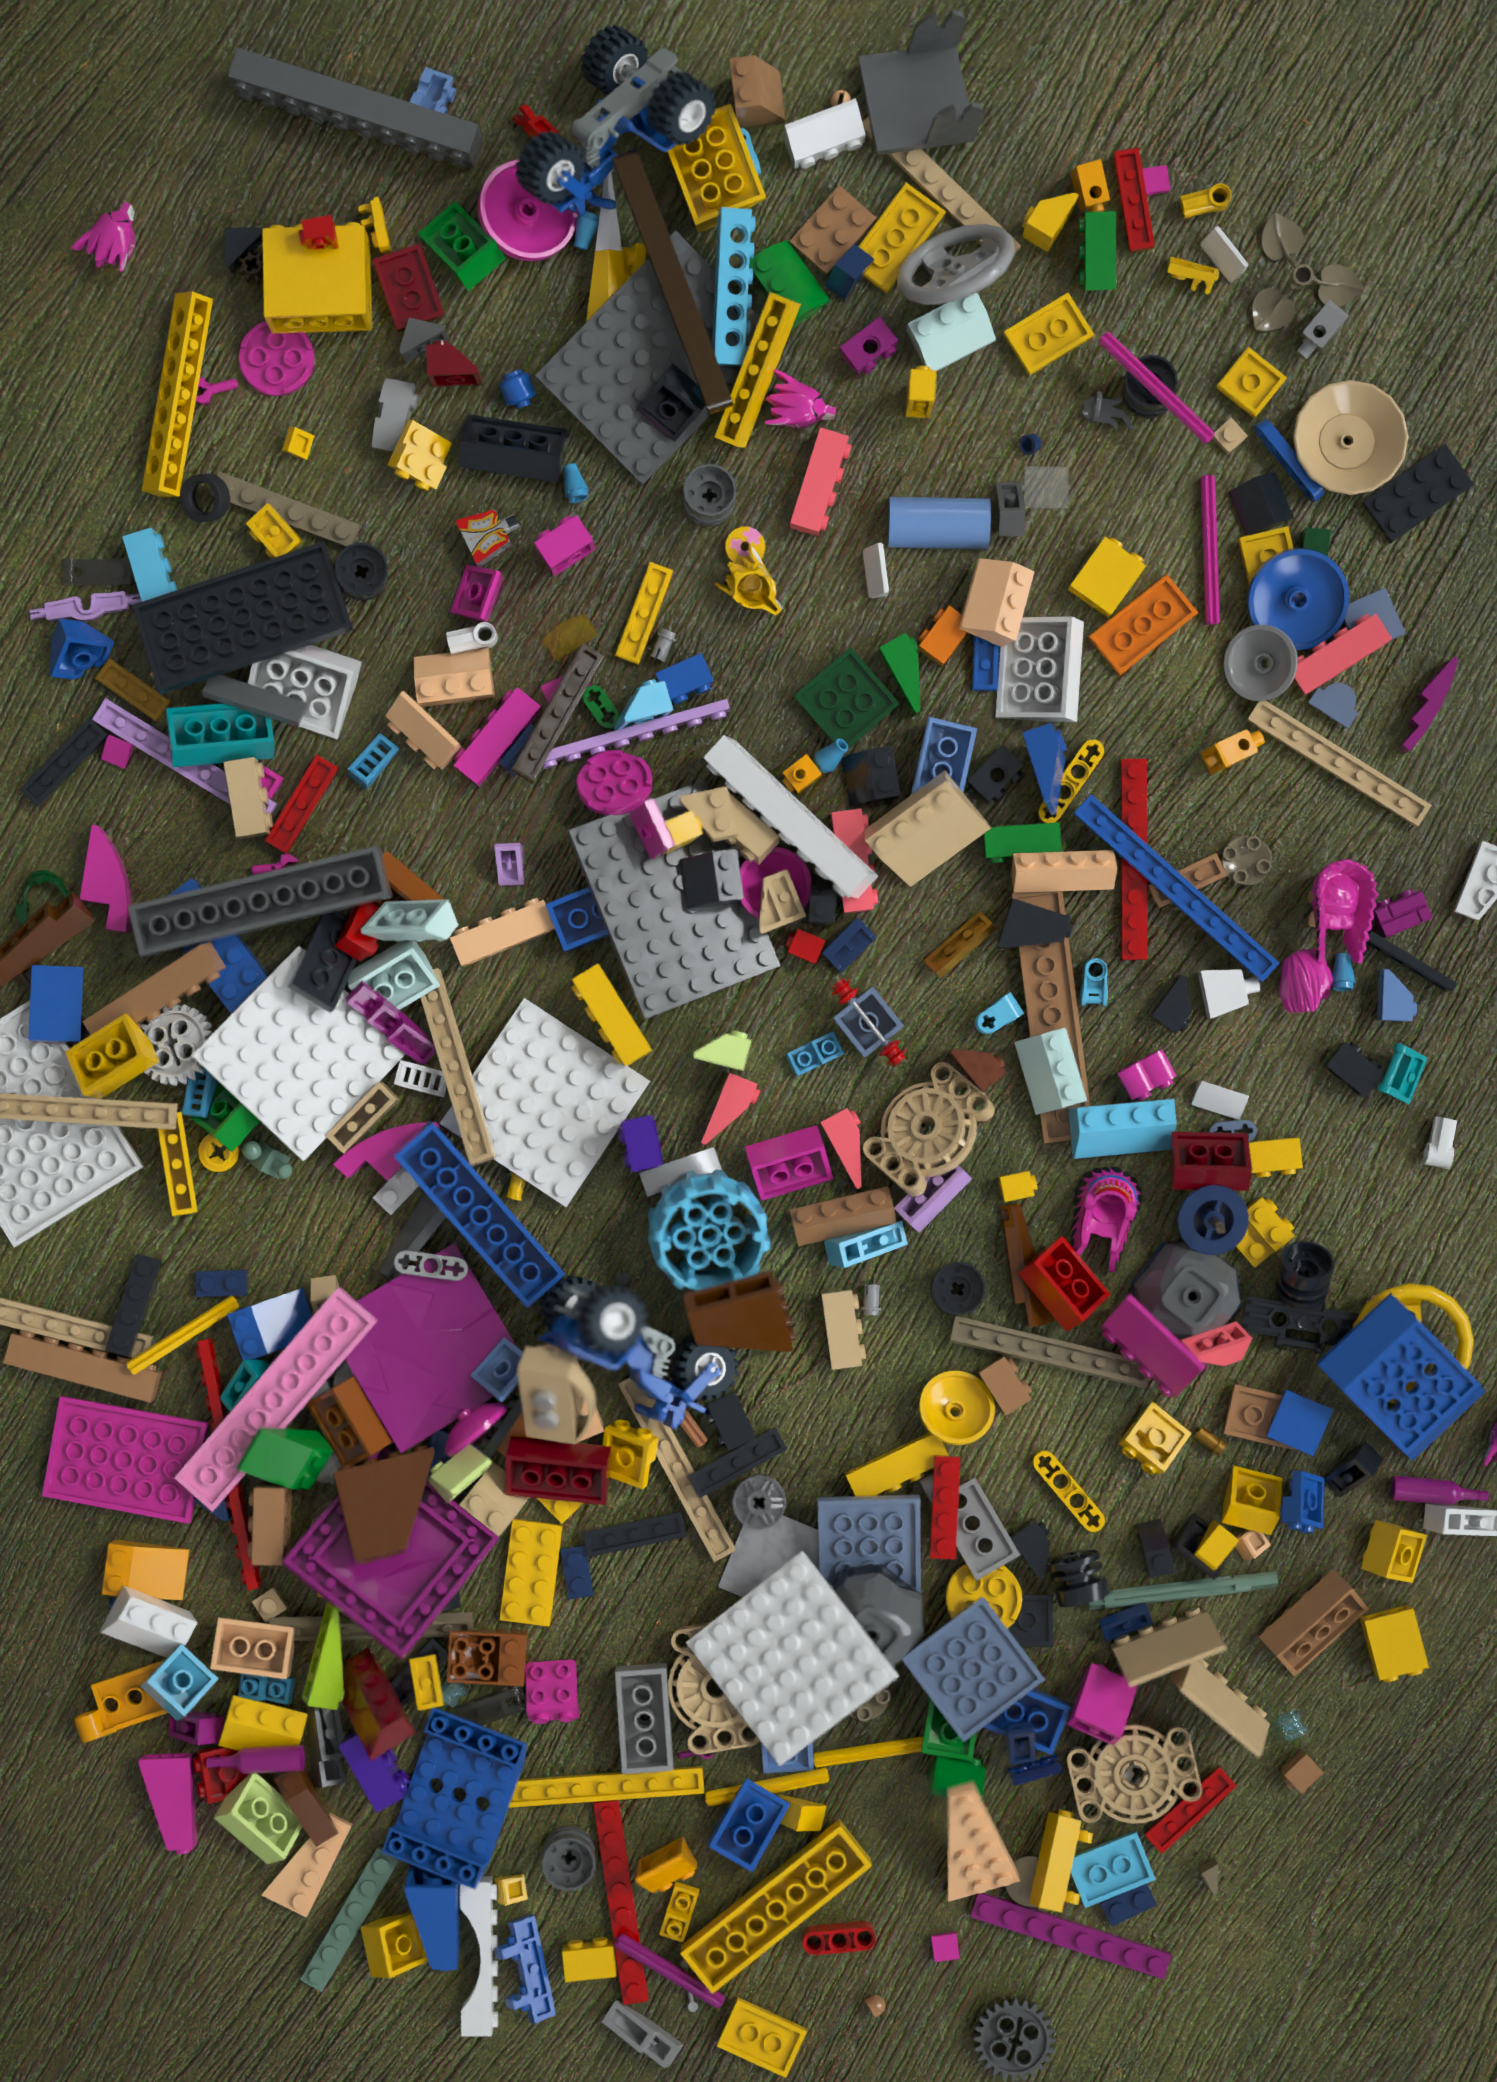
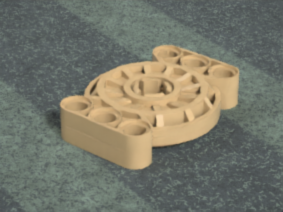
M940 1062L933 1066L931 1070L932 1082L915 1084L898 1094L887 1107L883 1116L881 1137H871L863 1145V1152L867 1158L910 1196L916 1197L924 1193L927 1186L925 1177L944 1174L956 1168L964 1161L976 1139V1121H987L994 1115V1105L988 1097L946 1062ZM950 1073L946 1080H940L942 1075ZM967 1088L965 1094L961 1096L958 1095L961 1089ZM980 1103H985L983 1109L976 1111V1107ZM923 1122L926 1125L935 1124V1128L930 1134L922 1135L923 1128L920 1125ZM881 1147V1152L874 1156L873 1152L875 1149ZM894 1163H899L896 1170L890 1171ZM917 1178L914 1185L908 1186V1182L911 1179Z
M711 1622L677 1628L671 1638L673 1648L680 1652V1655L676 1658L671 1668L668 1680V1694L672 1708L679 1719L693 1729L688 1738V1746L695 1754L755 1745L760 1740L757 1735L754 1738H746L743 1735L742 1731L745 1727L749 1726L724 1692L720 1696H716V1694L711 1693L706 1688L707 1682L713 1677L688 1645L681 1646L676 1641V1636L681 1633L687 1634L691 1639ZM680 1664L682 1667L678 1678H673L674 1671L677 1665ZM673 1686H677L678 1700L676 1701L673 1695ZM678 1707L683 1708L685 1713L690 1717L689 1720L682 1714ZM728 1731L732 1738L729 1742L723 1743L718 1739V1733ZM696 1735H702L706 1738L707 1743L703 1747L694 1745L692 1739Z
M1126 1724L1124 1730L1132 1729V1732L1123 1733L1122 1737L1114 1745L1106 1743L1100 1748L1099 1745L1103 1741L1098 1739L1092 1746L1090 1753L1084 1747H1072L1067 1754V1763L1080 1817L1085 1822L1094 1823L1101 1817L1102 1811H1104L1108 1816L1121 1822L1132 1824L1146 1823L1166 1813L1176 1802L1178 1795L1188 1802L1197 1800L1201 1796L1202 1787L1187 1729L1181 1725H1173L1164 1736L1159 1731L1148 1726ZM1138 1730L1148 1731L1154 1735L1150 1737L1146 1734L1138 1733ZM1176 1731H1181L1185 1734V1739L1180 1744H1175L1171 1741V1735ZM1159 1739L1163 1740L1162 1745L1158 1742ZM1080 1752L1085 1755L1086 1760L1082 1765H1075L1071 1761V1757L1075 1753ZM1095 1752L1098 1754L1097 1758L1093 1757ZM1180 1757H1188L1191 1760V1764L1187 1769H1180L1177 1766V1760ZM1131 1763L1140 1766L1144 1771L1142 1779L1138 1782H1130L1124 1776L1125 1770ZM1081 1778H1087L1091 1781L1092 1785L1088 1790L1078 1788L1077 1782ZM1185 1783H1195L1197 1785L1196 1792L1191 1795L1185 1794L1183 1792ZM1172 1788L1175 1790L1173 1795L1170 1793ZM1166 1799L1169 1800L1165 1807H1163L1159 1811L1156 1810L1166 1801ZM1088 1803L1094 1804L1098 1809L1092 1816H1088L1083 1812V1807ZM1105 1803L1110 1806L1109 1809L1105 1807ZM1117 1810L1123 1814L1130 1815V1817L1120 1816L1114 1812ZM1150 1812L1152 1813L1151 1815L1146 1817L1136 1818V1815H1144Z

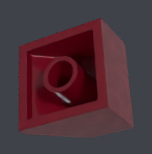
M434 341L432 345H426L427 375L432 387L483 385L478 368L452 344H447V341Z

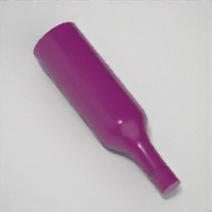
M1393 1475L1390 1485L1391 1500L1453 1505L1460 1500L1488 1501L1489 1498L1488 1491L1464 1489L1451 1480Z
M303 1745L243 1748L232 1756L208 1757L206 1763L207 1768L232 1767L244 1774L303 1771L305 1753Z

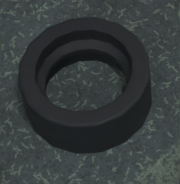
M210 473L192 475L185 480L181 487V507L185 514L193 521L200 523L216 521L222 518L229 509L231 499L229 489L226 483L217 475ZM200 483H207L214 492L215 503L212 511L209 513L202 512L196 504L195 494Z

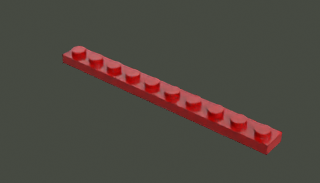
M207 1338L198 1341V1346H196L195 1350L198 1361H202L203 1371H201L200 1375L203 1386H207L208 1396L205 1399L208 1411H212L211 1431L213 1433L228 1416L227 1407L220 1399L223 1387L213 1338ZM240 1480L226 1496V1505L228 1510H232L231 1530L233 1535H237L236 1555L238 1560H242L243 1565L241 1580L244 1585L247 1584L248 1590L258 1589L262 1585L259 1566L252 1565V1558H248L249 1542H252L253 1536L252 1532H249V1516Z

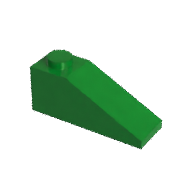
M904 633L879 647L878 651L912 713L916 716L920 713L918 653L916 652L919 650V647L913 636L909 638Z

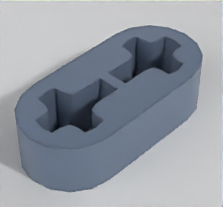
M1236 1120L1214 1123L1209 1127L1208 1132H1216L1217 1127L1220 1126L1221 1130H1230V1133H1234V1130L1242 1129V1124H1245L1246 1128L1251 1129V1133H1248V1140L1250 1142L1255 1138L1257 1129L1254 1123L1249 1120Z

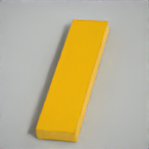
M649 562L615 657L636 665L640 664L673 575V570Z

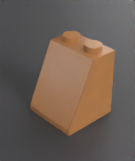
M755 55L729 58L733 107L739 126L747 127L786 122L779 70Z

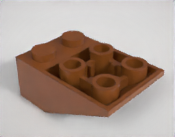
M480 1629L450 1631L447 1682L524 1686L526 1680L528 1630Z

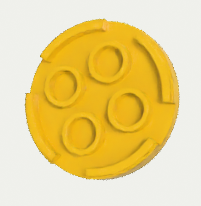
M966 1564L960 1567L951 1577L946 1589V1606L951 1619L983 1596L1008 1629L1018 1617L1022 1605L1021 1587L1015 1576L1003 1565L976 1581Z

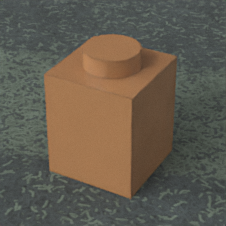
M1302 1749L1280 1769L1285 1776L1282 1779L1283 1782L1292 1791L1297 1788L1301 1794L1324 1773Z

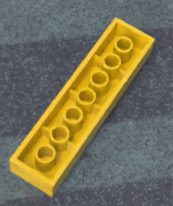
M838 1819L683 1943L680 1954L713 1994L872 1866L871 1858L841 1820Z

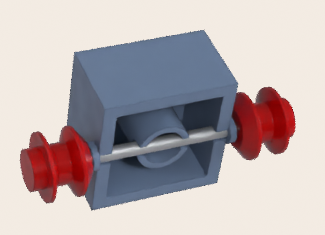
M842 978L832 986L834 992L831 995L837 994L839 996L838 1004L847 1003L849 1006L833 1018L834 1022L863 1058L881 1046L883 1048L879 1056H886L888 1058L887 1066L890 1063L896 1066L906 1058L903 1053L907 1050H900L898 1048L899 1040L888 1042L890 1041L889 1038L902 1029L904 1025L874 987L870 988L858 999L856 997L853 999L857 995L858 988H851L849 986L851 979L845 981Z

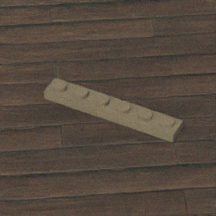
M220 471L218 472L217 476L226 483L229 489L230 504L257 513L269 503L287 524L293 528L344 547L354 544L361 527L359 524ZM211 490L210 495L215 498L214 492Z

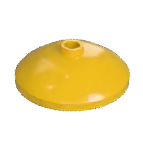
M948 1371L935 1376L927 1383L920 1397L919 1412L924 1426L935 1438L952 1445H965L977 1441L989 1430L995 1415V1404L990 1390L979 1378L963 1371ZM956 1410L958 1416H952L950 1411Z

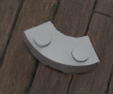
M386 378L379 398V414L375 417L372 447L394 451L408 419L410 420L412 409L416 410L418 395L415 394L414 383Z

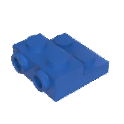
M1293 1471L1290 1481L1292 1497H1283L1280 1506L1282 1522L1287 1524V1529L1298 1530L1300 1533H1314V1529H1323L1324 1478L1304 1471Z

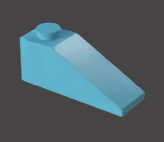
M901 1220L896 1221L894 1224L824 1241L829 1265L843 1268L908 1245Z

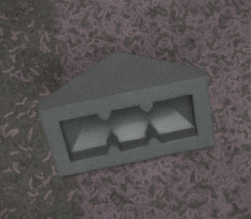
M409 317L399 351L405 363H408L426 353V345H432L434 341H447L449 337L443 325Z

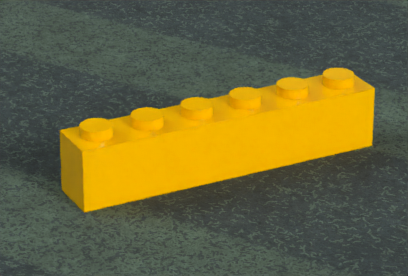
M770 292L731 393L734 406L725 409L715 438L736 447L746 448L801 304Z

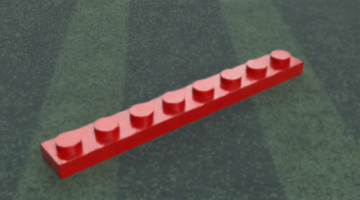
M1121 759V821L1146 844L1147 759ZM1121 857V960H1148L1147 880Z
M619 1800L594 1801L614 1943L620 1934H625L641 1944ZM615 1947L623 2005L649 2001L644 1964Z

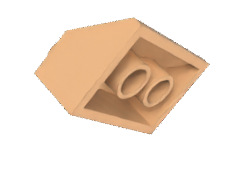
M977 559L959 629L1000 647L1016 641L1034 571L1014 562Z
M489 648L474 649L452 655L450 652L414 657V681L417 704L420 707L495 698Z
M404 691L400 693L386 714V717L390 720L387 725L397 735L400 732L404 733L408 737L405 742L415 752L419 749L427 755L424 760L433 769L438 766L444 770L462 749V746Z
M219 1617L210 1669L287 1679L291 1675L294 1655V1627Z

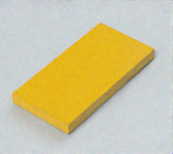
M905 183L859 245L861 249L875 259L863 277L887 294L897 281L898 270L906 257L928 239L945 216L946 211L908 183Z

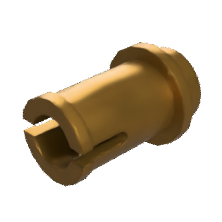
M1203 1425L1193 1437L1211 1450L1212 1455L1216 1454L1219 1456L1227 1446L1224 1438H1218Z

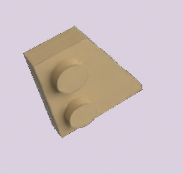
M727 786L679 796L680 804L685 806L688 811L692 810L694 816L697 815L703 829L713 842L738 837Z
M787 869L762 879L758 930L760 935L806 917Z

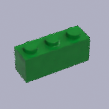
M1082 211L1083 217L1078 218V231L1083 233V243L1078 245L1079 259H1083V269L1078 271L1079 285L1083 284V289L1086 291L1116 289V211Z
M1060 822L991 827V829L983 834L984 860H990L991 864L1006 863L1005 858H1013L1014 853L1062 852Z

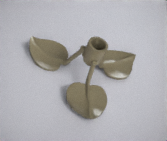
M1278 213L1272 214L1265 224L1261 239L1262 249L1265 255L1273 261H1277L1285 256L1286 260L1295 269H1293L1290 275L1292 284L1283 294L1276 288H1266L1260 291L1254 298L1252 314L1254 328L1258 331H1273L1283 327L1291 320L1294 315L1295 305L1286 297L1296 286L1304 287L1313 281L1320 285L1318 297L1325 305L1331 300L1338 307L1346 305L1364 291L1359 278L1342 265L1331 264L1324 267L1321 271V280H1318L1309 265H1300L1299 262L1293 260L1289 254H1295L1300 250L1304 240L1303 233L1295 222Z

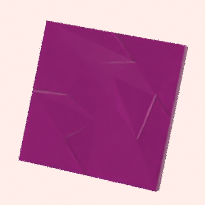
M455 1243L435 1254L461 1258L465 1261ZM429 1258L425 1260L423 1268L428 1273H434L438 1269V1263L435 1259ZM442 1260L443 1266L440 1275L445 1276L444 1270L452 1271L455 1277H457L458 1273L463 1272V1268L459 1267L458 1262H455L454 1266H445L447 1260ZM419 1264L416 1266L415 1272H420ZM468 1264L466 1276L459 1281L401 1274L356 1301L378 1321L345 1358V1361L400 1453L455 1421L457 1415L467 1407L473 1410L491 1399L493 1396L470 1375L503 1338H506L515 1345Z
M384 1447L368 1459L377 1458L378 1461L385 1460L393 1452ZM427 1480L406 1553L355 1566L337 1495L285 1557L282 1565L402 1661L496 1545L500 1537L455 1501L451 1500L447 1504Z

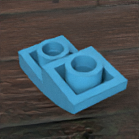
M832 1031L785 1054L795 1077L844 1053Z
M241 1673L238 1697L257 1701L268 1700L288 1705L293 1700L295 1678L281 1679Z

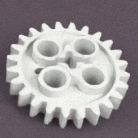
M176 1005L169 1010L165 1007L163 1008L164 1013L160 1012L162 1015L149 1022L148 1026L141 1024L142 1029L145 1030L144 1034L150 1039L160 1061L144 1071V1073L149 1076L152 1075L151 1079L157 1082L160 1080V1083L164 1085L170 1082L171 1085L177 1086L178 1080L185 1085L187 1084V1077L196 1080V1071L201 1074L204 1073L201 1068L202 1065L192 1056L186 1058V1053L192 1048L193 1054L213 1034V1032L207 1031L212 1025L207 1021L204 1022L207 1018L206 1016L199 1014V1011L194 1008L190 1010V1007L187 1005H183L182 1008ZM187 1024V1031L181 1034L182 1027ZM164 1032L163 1039L158 1042L159 1035ZM169 1055L168 1063L163 1065L164 1058Z

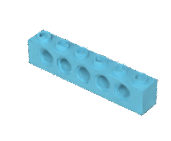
M721 207L718 210L712 348L719 366L742 367L749 346H745L746 336L750 334V320H747V310L751 309L752 295L748 294V284H752L753 269L749 268V258L754 256V243L750 242L751 232L755 231V217H752V209ZM731 230H737L741 233L742 241L740 243L732 241L730 237ZM730 256H737L740 259V268L735 269L730 266ZM729 282H736L739 285L740 291L737 295L729 292ZM729 307H733L738 311L737 320L733 321L727 317L726 311ZM727 333H732L736 336V346H729L726 343L725 336Z

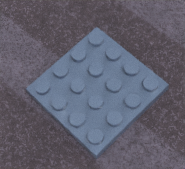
M919 1495L818 1497L819 1573L829 1586L848 1567L883 1564L921 1593Z
M983 1596L923 1640L902 1658L963 1742L1045 1680Z

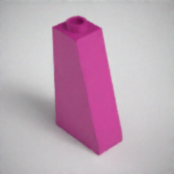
M194 1752L144 1754L139 1759V1767L167 1851L175 1850V1854L189 1853L197 1844Z

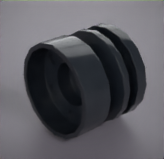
M1146 355L1138 358L1146 368L1175 394L1178 378L1171 362L1157 355ZM1127 370L1122 393L1124 403L1129 411L1138 417L1147 419L1158 417L1167 412L1168 409L1153 394H1147L1146 388Z
M358 542L348 545L340 552L335 562V575L340 589L346 596L354 600L367 601L376 598L383 592L388 582V565L385 556L377 547L369 543ZM361 568L363 571L368 570V572L366 573V579H362L361 576L356 577L358 575V569Z
M1311 1241L1294 1242L1284 1248L1275 1281V1292L1280 1300L1298 1309L1316 1308L1325 1302L1335 1267L1334 1258L1329 1250Z
M953 1262L940 1268L933 1276L930 1284V1295L934 1305L942 1312L951 1316H962L975 1311L982 1303L985 1296V1281L982 1274L974 1266L965 1262ZM953 1283L963 1286L960 1290L961 1296L951 1293Z
M1098 1550L1068 1552L1047 1563L1049 1571L1055 1572L1051 1575L1052 1581H1064L1063 1584L1054 1589L1059 1607H1074L1091 1603L1110 1594L1105 1575H1093V1573L1103 1568L1101 1562H1094L1100 1558Z

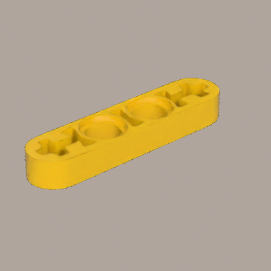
M1089 740L1082 745L1063 773L1061 786L1064 785L1070 789V797L1068 799L1059 798L1058 803L1064 806L1061 809L1058 805L1056 817H1050L1049 819L1044 817L1045 812L1043 809H1048L1045 801H1043L1038 809V818L1042 823H1055L1060 819L1103 757L1104 747L1100 741ZM1095 745L1097 747L1096 752L1099 755L1098 757L1093 755L1089 759L1088 763L1092 764L1090 768L1086 762L1078 760V757L1081 756L1084 759L1089 752L1086 747L1091 748ZM1080 765L1084 768L1085 775L1083 778L1076 779L1072 776L1071 769L1073 766Z
M1039 1450L1036 1452L1032 1462L1038 1473L1085 1529L1091 1532L1101 1530L1105 1523L1102 1512L1050 1451ZM1040 1456L1044 1458L1049 1456L1048 1463L1053 1469L1056 1465L1059 1466V1469L1054 1470L1048 1478L1045 1476V1474L1050 1473L1045 1466H1038L1040 1463L1038 1458ZM1058 1474H1063L1067 1477V1484L1063 1488L1054 1486L1053 1480ZM1078 1493L1083 1496L1084 1501L1080 1507L1071 1506L1069 1500L1073 1494ZM1088 1504L1092 1507L1087 1510L1093 1516L1099 1515L1096 1526L1093 1524L1087 1525L1089 1519L1084 1513L1081 1516L1078 1515V1513L1087 1508Z

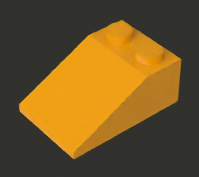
M113 1540L108 1545L102 1594L119 1596L123 1586H127L157 1599L183 1600L190 1549Z
M682 1836L638 1860L636 1881L639 1885L651 1893L657 1890L664 1892L673 1885L672 1882L679 1878L685 1880L695 1874L694 1870L697 1869V1861L684 1837Z

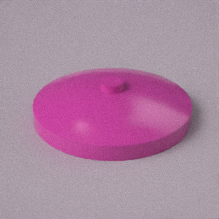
M519 160L507 162L496 168L489 175L480 190L478 216L482 229L496 241L499 250L510 257L523 261H540L552 257L562 250L571 239L576 228L577 214L574 211L569 212L567 209L559 213L549 204L539 201L517 182L518 178L515 175L517 168L515 166Z

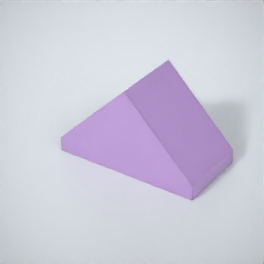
M521 843L495 844L499 886L524 885L523 846Z

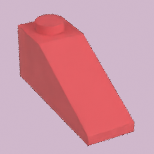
M729 1073L702 1139V1144L706 1145L744 1112L750 1103L755 1105L760 1090L756 1089L758 1084Z
M845 1108L820 1123L853 1184L858 1189L861 1187L860 1133L857 1125L861 1122L854 1110L849 1112L848 1108Z
M1236 1321L1183 1339L1180 1342L1201 1362L1226 1366L1243 1360L1252 1337Z

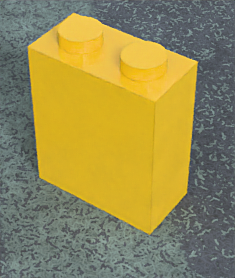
M1104 537L1068 588L1070 592L1108 619L1146 567L1142 563L1144 560L1134 552L1129 554L1122 549L1123 545L1112 537L1110 539Z
M1410 1605L1360 1617L1374 1675L1379 1680L1392 1682L1397 1680L1399 1675L1408 1674V1676H1415L1423 1673L1422 1669L1429 1668L1414 1608Z

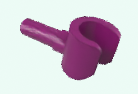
M707 1742L701 1743L699 1747H703ZM688 1750L678 1753V1758L701 1755L704 1759H710L714 1753L695 1754Z

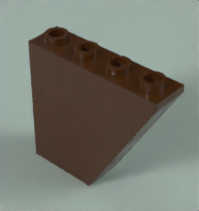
M768 1271L683 1294L696 1344L792 1352L791 1341L796 1340L780 1279L775 1280L773 1271Z
M420 1446L412 1449L413 1453L403 1455L400 1452L388 1455V1459L378 1461L377 1458L363 1461L361 1466L344 1465L339 1467L337 1472H334L333 1478L355 1566L406 1553L434 1459V1447Z

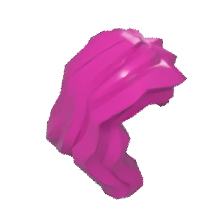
M1316 948L1296 951L1283 960L1279 996L1284 1008L1290 1013L1315 1011L1320 1004L1321 998L1327 999L1329 997L1333 981L1332 974L1325 958L1323 962L1317 961Z

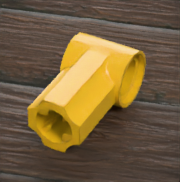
M1221 183L1209 189L1180 196V207L1184 219L1213 211L1221 212L1225 210L1231 199V190L1227 185ZM1215 193H1221L1224 195L1225 201L1222 203L1215 202L1212 196Z

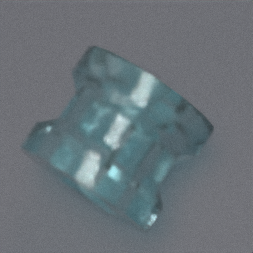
M447 1682L444 1686H441L443 1700L453 1708L458 1704L460 1697H465L468 1694V1690L462 1683Z
M1298 1710L1288 1712L1276 1720L1278 1727L1283 1730L1285 1741L1296 1739L1308 1730L1306 1725L1301 1723V1715Z

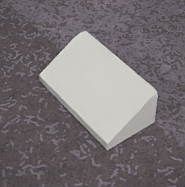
M1215 227L1201 242L1200 245L1229 282H1233L1247 269L1248 263L1220 227Z
M877 543L863 550L868 596L871 599L887 597L889 593L884 548L882 543Z
M1198 1081L1191 1105L1240 1120L1249 1096L1204 1081Z

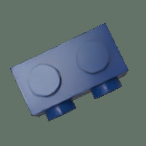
M702 653L655 673L658 682L665 681L670 701L674 705L687 701V696L696 692L697 695L711 690L710 685L714 684Z

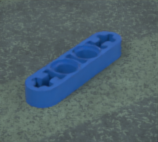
M1266 418L1258 422L1254 426L1256 434L1307 498L1312 502H1316L1324 496L1325 491L1323 487L1310 479L1297 460L1296 453L1273 424Z

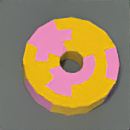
M739 527L728 535L726 554L732 563L743 564L742 557L753 561L749 550L743 551L740 548L744 543L752 544L760 558H763L765 541L756 529Z

